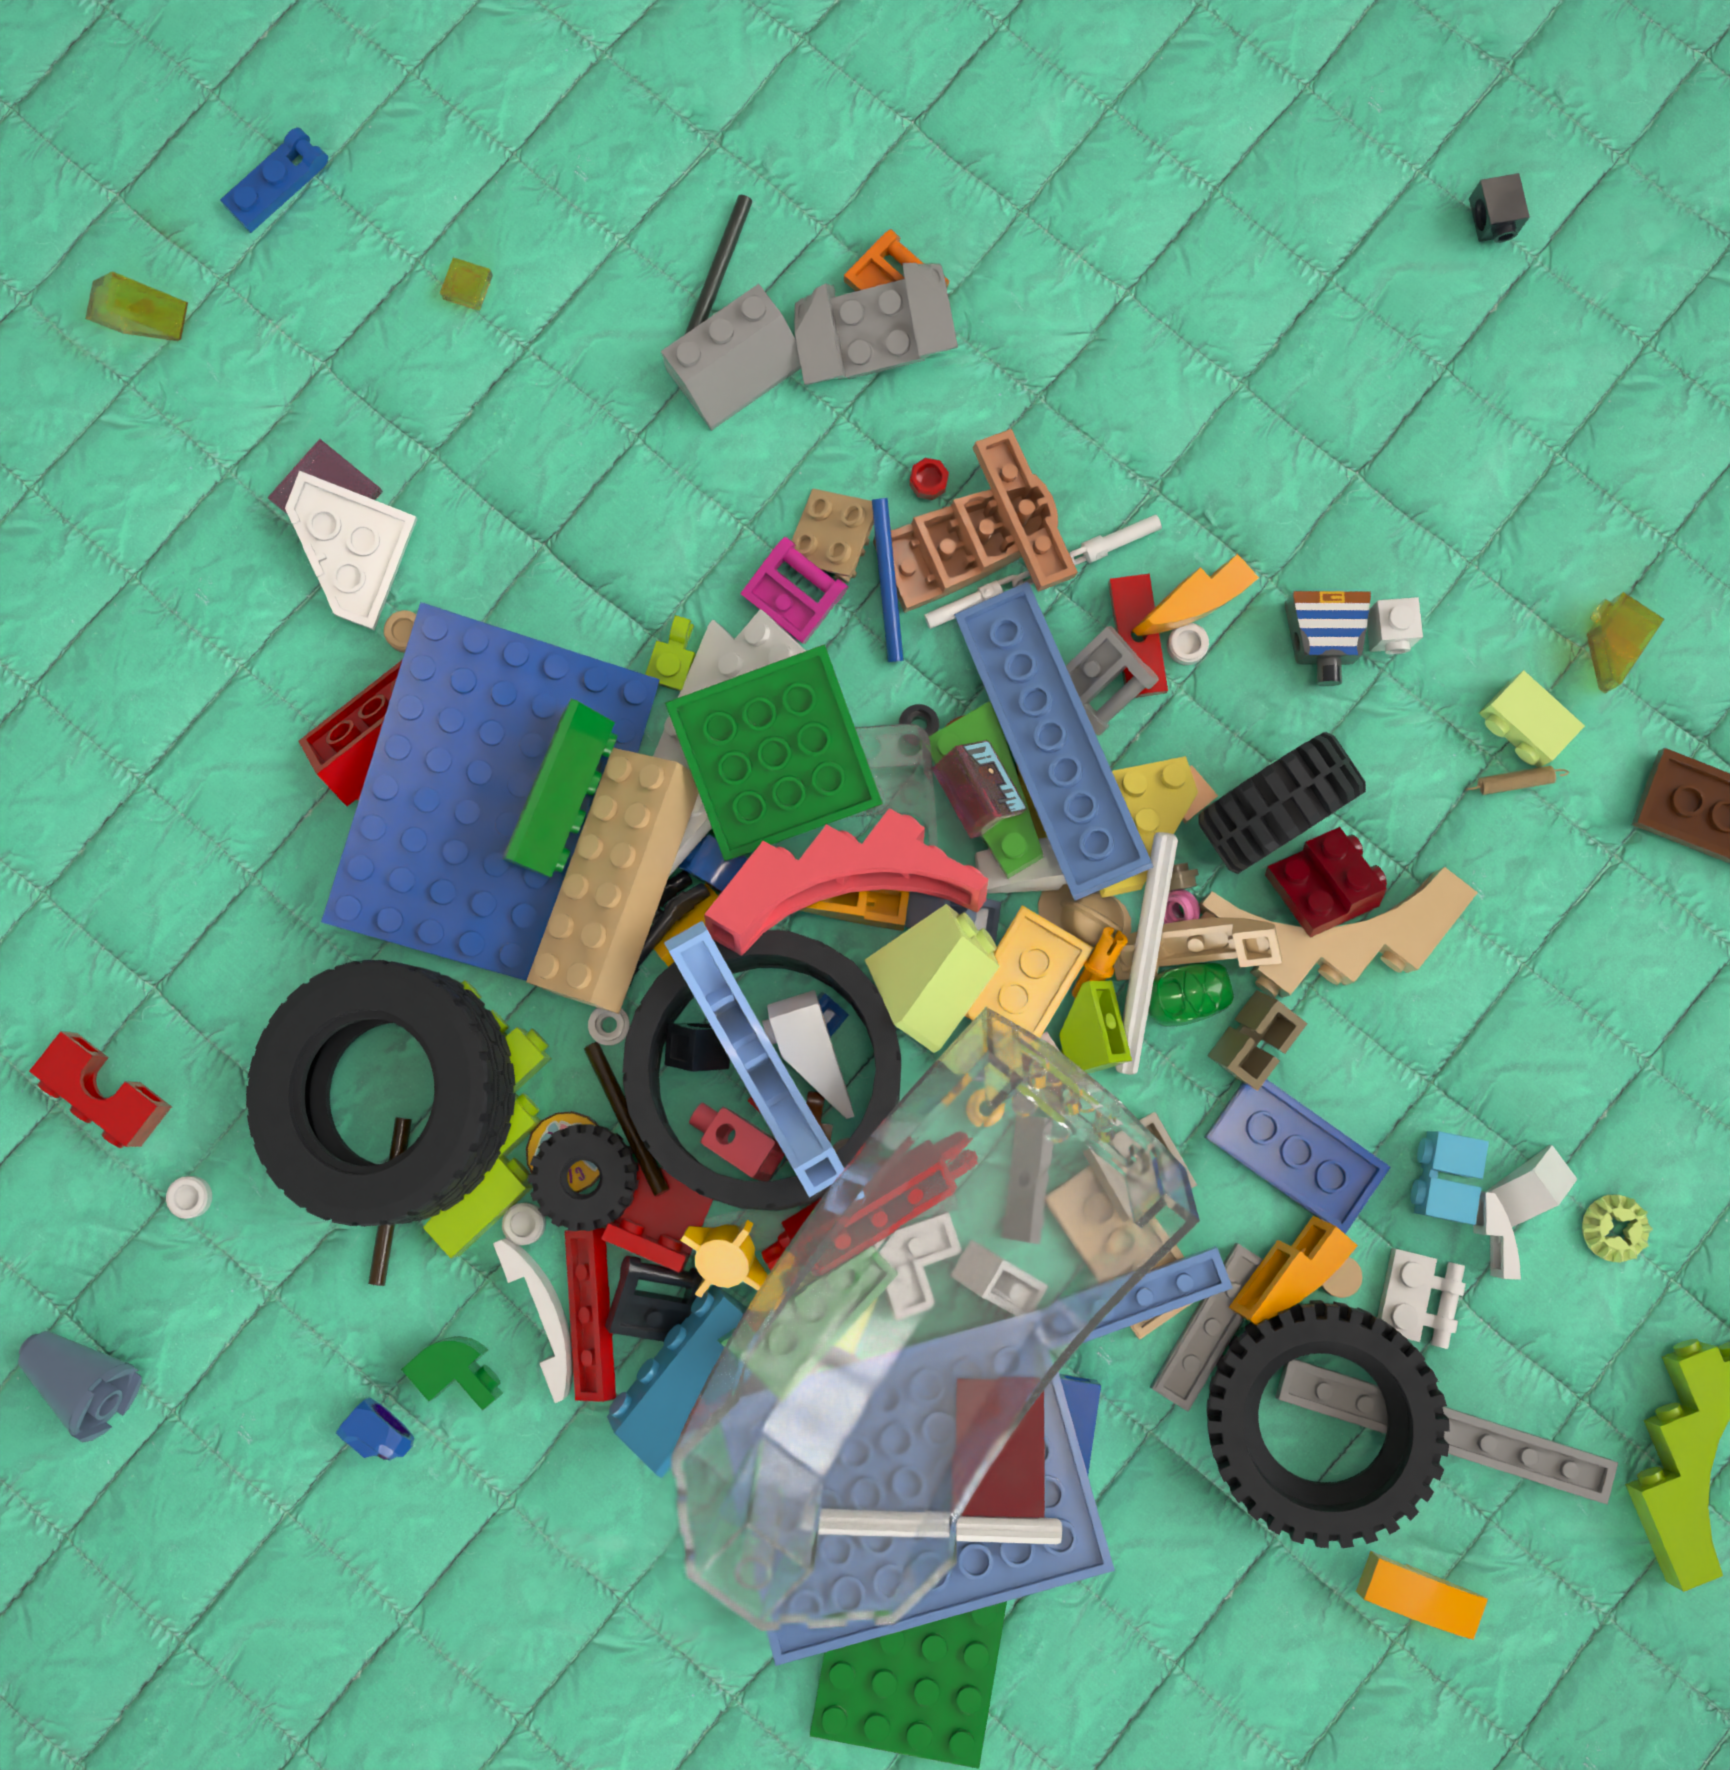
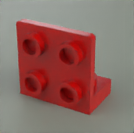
M638 1163L637 1180H639L638 1189L635 1190L633 1195L634 1200L625 1209L623 1215L614 1220V1222L607 1224L601 1239L680 1273L685 1269L693 1248L680 1240L689 1226L703 1227L713 1199L693 1191L669 1175L661 1167L659 1168L670 1190L654 1197Z

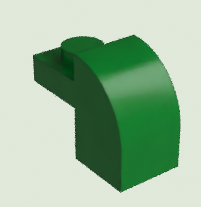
M454 1336L442 1339L426 1347L401 1369L428 1402L439 1396L455 1380L482 1411L503 1394L498 1388L501 1382L497 1375L487 1365L480 1367L476 1362L488 1349L480 1342L468 1337Z

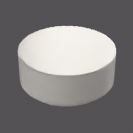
M1194 623L1173 629L1167 640V650L1170 657L1182 665H1192L1199 662L1209 647V638L1206 631Z
M196 1176L181 1177L175 1180L169 1186L166 1193V1203L171 1213L184 1219L201 1216L208 1210L212 1202V1190L209 1184L204 1179Z
M519 1203L506 1211L502 1220V1230L510 1242L516 1245H528L536 1242L543 1235L546 1219L538 1211V1206L532 1203Z

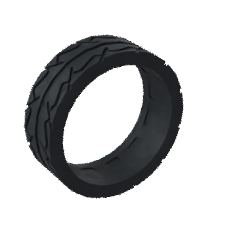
M767 930L742 956L713 940L732 974L757 968H778L810 975L832 987L853 1007L865 1025L874 1049L876 1070L872 1097L862 1122L847 1143L836 1152L847 1176L809 1198L797 1176L775 1181L739 1180L718 1174L705 1167L683 1147L669 1125L661 1101L659 1080L662 1052L667 1036V1024H673L687 1004L695 998L675 962L655 979L641 1000V1004L635 1011L625 1039L622 1073H624L623 1085L629 1115L645 1147L665 1171L702 1196L740 1209L778 1211L812 1204L848 1183L871 1162L889 1134L900 1101L901 1053L895 1025L883 1002V998L869 978L852 960L819 940L791 931Z

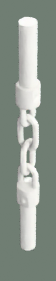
M1155 514L1107 536L1102 537L1099 535L1081 543V548L1069 553L1074 565H1078L1085 561L1092 563L1108 556V552L1162 529L1160 519ZM1084 554V556L1074 559L1075 556ZM1029 571L1019 575H1010L998 581L995 580L979 587L978 591L924 614L926 623L932 629L955 619L954 614L1003 593L1001 585L1012 581L1013 587L1027 581L1030 585L1034 584L1032 578L1023 582L1024 578L1031 576Z

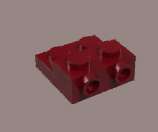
M1341 827L1306 841L1301 852L1267 866L1265 873L1266 878L1310 938L1379 907L1387 890V880L1382 869L1377 865L1369 866L1362 856L1363 847L1359 839L1353 834L1347 836Z

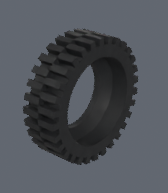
M1309 1300L1310 1304L1300 1305L1297 1303L1291 1308L1278 1312L1277 1316L1268 1320L1266 1318L1256 1325L1250 1322L1244 1327L1246 1331L1241 1336H1235L1228 1344L1229 1350L1225 1356L1221 1355L1216 1364L1217 1371L1215 1376L1211 1377L1209 1385L1210 1394L1209 1400L1207 1399L1206 1408L1208 1434L1213 1457L1216 1460L1218 1471L1223 1481L1227 1482L1231 1494L1237 1502L1240 1503L1242 1501L1247 1508L1248 1514L1255 1520L1263 1519L1267 1523L1268 1529L1280 1535L1281 1531L1289 1533L1291 1541L1304 1544V1540L1307 1538L1313 1540L1316 1547L1329 1548V1541H1338L1341 1548L1354 1547L1353 1539L1363 1537L1366 1544L1378 1541L1375 1533L1385 1528L1389 1535L1400 1529L1396 1521L1404 1515L1411 1521L1419 1513L1415 1505L1421 1498L1428 1503L1434 1493L1430 1487L1433 1478L1440 1481L1444 1472V1468L1440 1465L1441 1455L1448 1457L1450 1444L1444 1439L1445 1431L1450 1432L1449 1418L1443 1411V1407L1447 1406L1444 1394L1437 1387L1436 1383L1439 1381L1433 1370L1424 1361L1423 1355L1390 1324L1381 1318L1375 1317L1366 1310L1358 1307L1357 1309L1352 1308L1345 1303L1333 1301V1304L1324 1303L1322 1300ZM1332 1354L1346 1358L1362 1367L1374 1379L1381 1390L1388 1415L1386 1437L1380 1452L1373 1462L1353 1477L1337 1482H1316L1301 1478L1280 1465L1271 1455L1263 1441L1258 1414L1263 1391L1271 1377L1282 1366L1301 1356Z

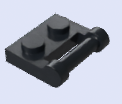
M625 1256L620 1267V1280L605 1323L606 1329L609 1333L664 1342L669 1331L674 1326L681 1325L691 1315L692 1304L698 1297L695 1295V1292L703 1277L699 1274L697 1268L694 1267L689 1271L683 1270L679 1273L664 1266L642 1263L639 1257ZM638 1280L684 1287L686 1291L684 1297L681 1298L635 1289Z

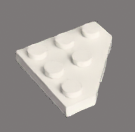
M299 471L285 510L318 577L329 605L336 616L375 630L417 518L391 506Z

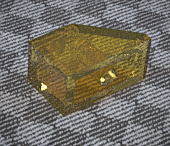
M112 271L92 282L85 319L123 334L179 341L182 337L188 302Z
M1624 592L1611 601L1604 599L1597 606L1590 617L1594 624L1586 634L1598 688L1605 694L1621 685L1664 621V618Z

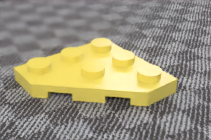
M1186 756L1112 771L1149 857L1151 856L1155 833L1165 832L1174 834L1198 794ZM1148 870L1099 890L1101 897L1104 898L1141 890L1146 882Z

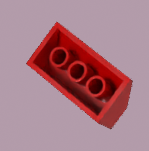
M402 660L298 741L315 773L347 807L360 798Z

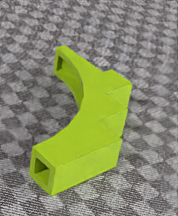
M467 980L461 982L465 990L469 989L479 999L482 998L479 992ZM492 1009L491 1013L500 1025L501 1029L499 1031L502 1035H505L511 1052L510 1060L514 1065L516 1083L513 1086V1093H515L552 1059L544 1051L549 1045L533 1028L527 1032L523 1028L516 1027L507 1035L505 1031L509 1028L508 1024ZM522 1093L520 1096L515 1095L514 1114L511 1115L509 1122L511 1127L505 1145H502L499 1150L501 1154L492 1169L484 1174L485 1179L470 1194L463 1195L464 1199L447 1211L440 1210L439 1215L431 1217L423 1226L424 1230L450 1259L461 1256L510 1207L514 1206L533 1188L530 1183L528 1184L527 1179L530 1173L525 1166L516 1158L510 1161L507 1158L541 1122L536 1116L540 1109L525 1093Z
M1689 1339L1674 1345L1675 1352L1662 1356L1681 1404L1670 1403L1663 1405L1655 1410V1416L1643 1421L1664 1469L1661 1467L1645 1469L1637 1474V1480L1625 1484L1666 1582L1683 1592L1723 1576L1712 1541L1708 1505L1712 1466L1719 1440L1730 1420V1341L1720 1345L1718 1348L1715 1345L1699 1342L1698 1339Z

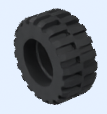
M1323 732L1268 765L1209 805L1198 814V823L1228 870L1239 874L1365 793L1366 781L1334 735Z

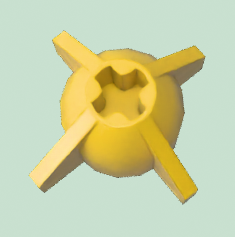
M746 1220L740 1226L724 1224L715 1228L689 1226L680 1241L697 1251L695 1266L703 1277L695 1295L701 1298L711 1284L717 1287L729 1288L739 1285L742 1281L761 1294L767 1290L770 1278L755 1256V1247L749 1235L754 1223Z

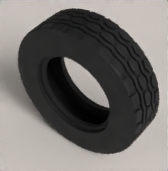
M363 960L362 963L353 961L337 965L335 970L327 969L310 978V982L303 983L287 997V1001L281 1003L269 1019V1024L267 1028H264L255 1047V1055L252 1056L247 1077L249 1078L248 1086H246L247 1120L251 1138H253L255 1143L253 1146L261 1164L267 1169L266 1173L278 1189L284 1190V1195L297 1206L306 1208L308 1213L325 1221L332 1219V1222L337 1224L359 1225L361 1227L405 1224L439 1215L440 1210L447 1211L464 1199L463 1195L470 1194L485 1179L484 1174L492 1169L501 1154L499 1150L502 1145H505L511 1127L509 1122L511 1115L514 1114L516 1093H513V1086L516 1083L514 1065L510 1060L511 1052L505 1035H502L499 1031L501 1029L500 1025L491 1011L484 1008L485 1003L471 990H465L463 984L447 975H441L440 972L393 961L388 962L386 960ZM395 1023L408 1031L424 1049L433 1072L434 1100L429 1119L417 1140L398 1157L382 1164H375L353 1152L341 1138L331 1113L330 1089L335 1068L350 1044L372 1028Z

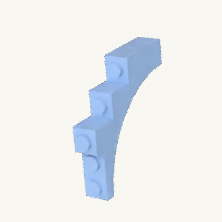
M701 921L665 941V946L809 1198L847 1176L835 1150L768 1039L704 923Z

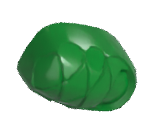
M1206 962L1172 967L1159 972L1154 977L1148 1013L1164 1027L1184 1026L1221 1013L1232 1004L1234 998L1227 969L1219 963Z

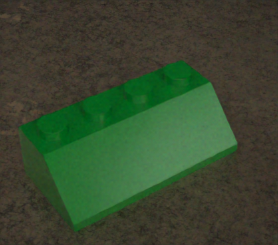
M572 698L566 704L505 850L503 860L548 878L552 877L554 870L559 873L563 871L571 851L564 848L570 832L578 834L586 815V811L580 809L585 794L594 795L602 776L601 772L596 771L601 755L609 758L618 735L611 732L615 724L614 721Z

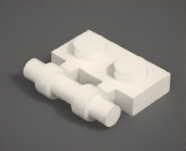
M1392 1248L1377 1318H1381L1407 1339L1418 1342L1421 1340L1423 1325L1432 1327L1434 1332L1431 1345L1448 1349L1451 1333H1456L1458 1321L1454 1320L1459 1295L1464 1296L1466 1283H1462L1465 1266L1448 1262L1445 1278L1434 1276L1437 1259ZM1431 1288L1442 1291L1437 1315L1426 1313Z

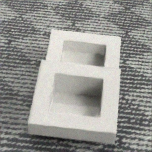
M1481 1191L1473 1233L1490 1235V1276L1502 1279H1521L1518 1248L1509 1218L1495 1193Z

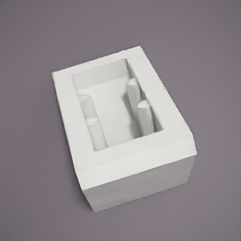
M1549 1145L1486 1192L1496 1194L1509 1218L1511 1227H1514L1558 1206L1575 1184L1577 1178L1553 1145Z

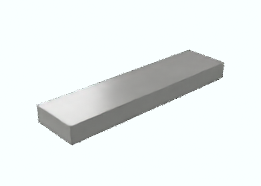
M1234 1244L1223 1263L1233 1288L1201 1300L1150 1388L1184 1410H1190L1243 1320V1317L1232 1311L1229 1306L1263 1261L1262 1258L1241 1245Z

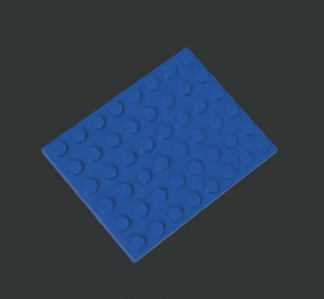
M420 602L321 922L527 981L596 791L593 796L585 794L580 809L586 811V815L578 834L569 833L564 848L571 851L561 873L554 870L552 877L548 878L502 859L563 710L571 698L583 703L615 722L611 732L617 734L618 737L613 748L638 753L660 679ZM601 755L596 771L601 772L602 775L608 761L607 757Z

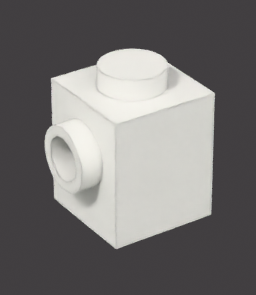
M1419 597L1378 600L1369 609L1367 630L1370 652L1385 651L1389 655L1406 653L1423 638Z

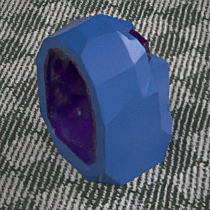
M370 1397L364 1399L336 1431V1434L363 1458L378 1456L383 1460L390 1461L396 1457H404L413 1447L414 1437L408 1428L387 1408Z

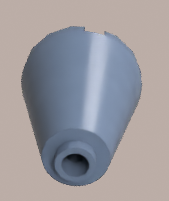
M49 1331L31 1335L24 1341L19 1350L18 1364L71 1436L77 1438L82 1443L93 1441L112 1428L107 1421L116 1412L122 1416L127 1412L136 1398L142 1382L141 1376L136 1373L139 1370L132 1364Z

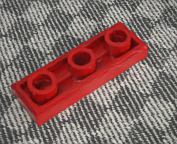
M1150 573L1110 578L1108 585L1115 630L1143 663L1154 671L1159 679L1150 689L1145 687L1135 698L1166 694L1168 686L1159 633L1142 635L1143 642H1136L1131 637V634L1134 633L1132 630L1155 608ZM1128 668L1122 671L1124 685L1134 676Z

